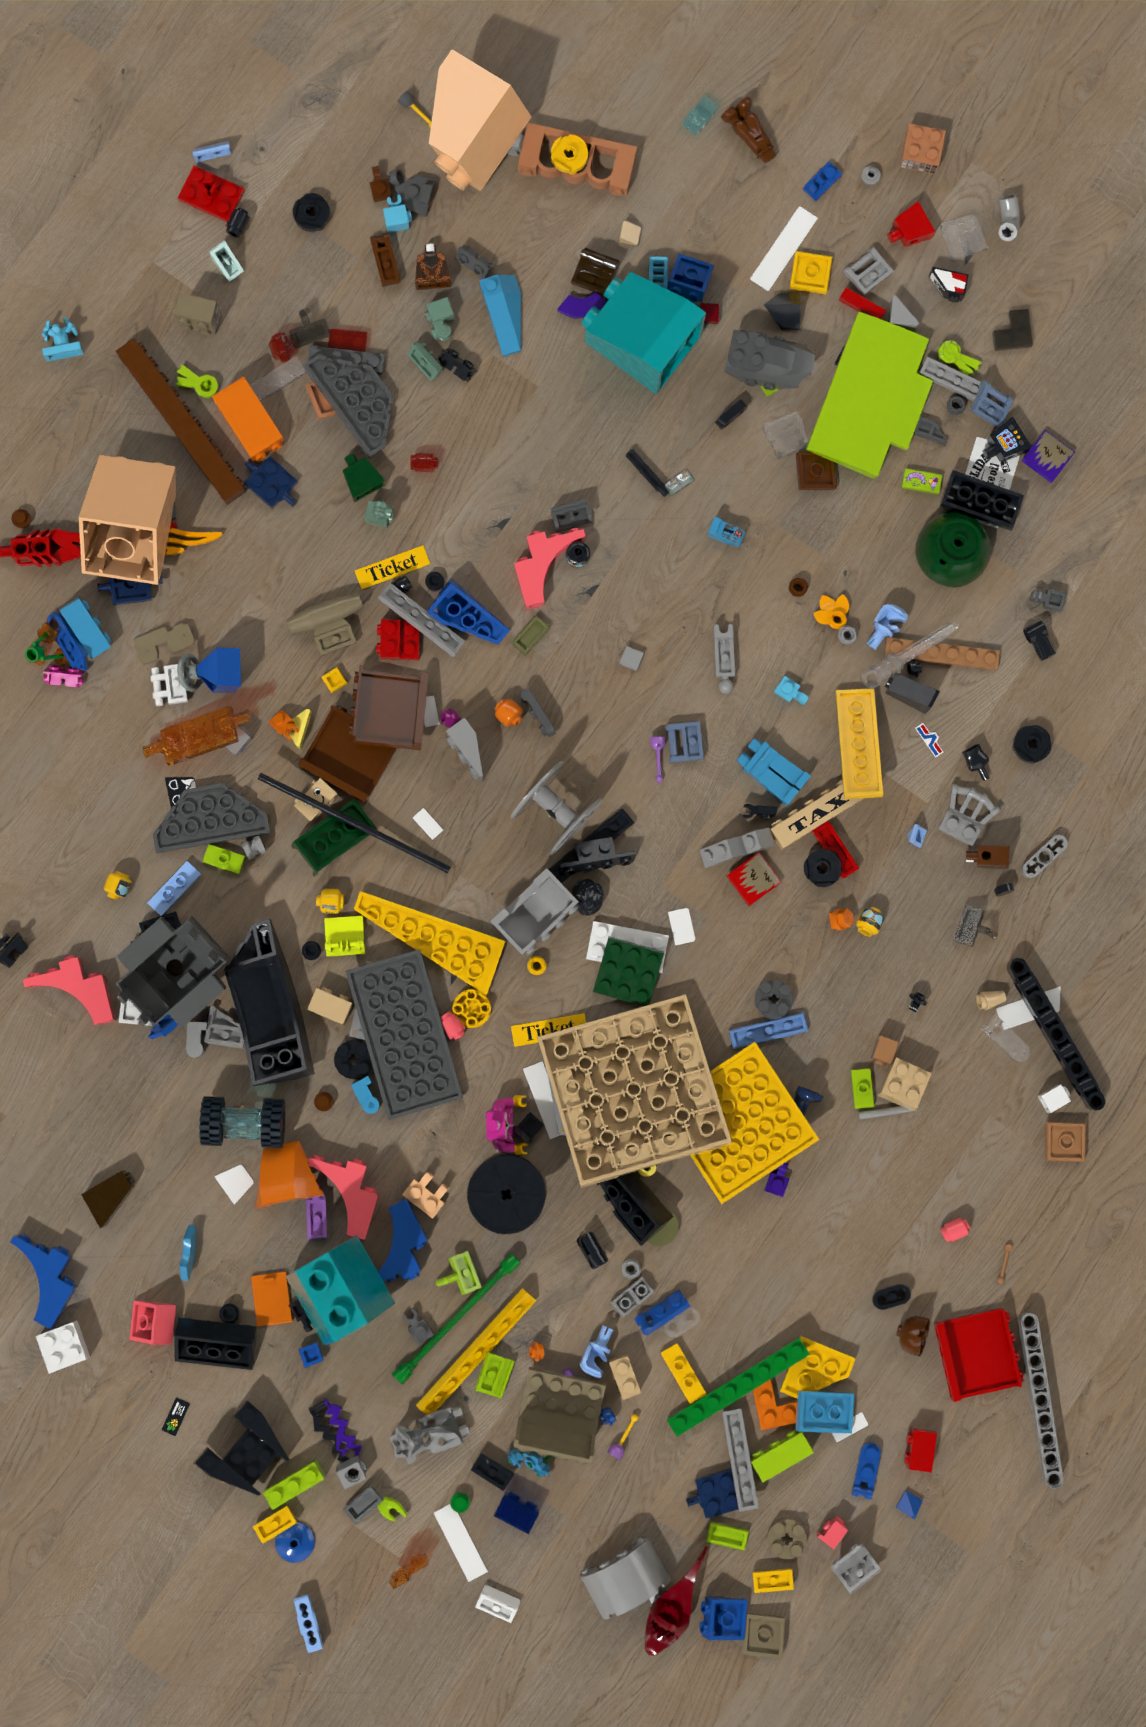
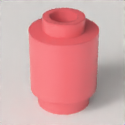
M451 1011L440 1017L443 1030L450 1040L455 1039L457 1041L465 1034V1026Z
M959 1217L944 1224V1227L940 1228L946 1242H954L969 1235L968 1230H970L966 1219L962 1220Z

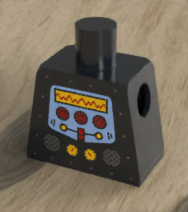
M1011 417L989 436L987 440L989 447L983 450V454L987 460L996 456L1000 462H1004L1026 454L1032 446L1015 419Z

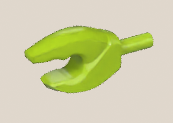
M384 1496V1501L377 1506L382 1516L390 1521H397L390 1513L392 1508H395L402 1516L407 1517L404 1507L393 1498Z

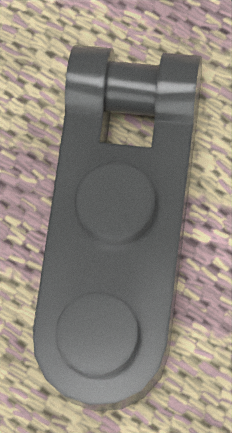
M524 689L521 692L522 702L528 703L530 706L529 713L534 720L538 719L541 725L538 727L542 734L549 737L553 736L556 732L536 698L529 689Z

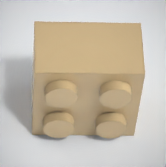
M895 1058L888 1068L877 1096L914 1111L918 1108L932 1073L899 1058Z

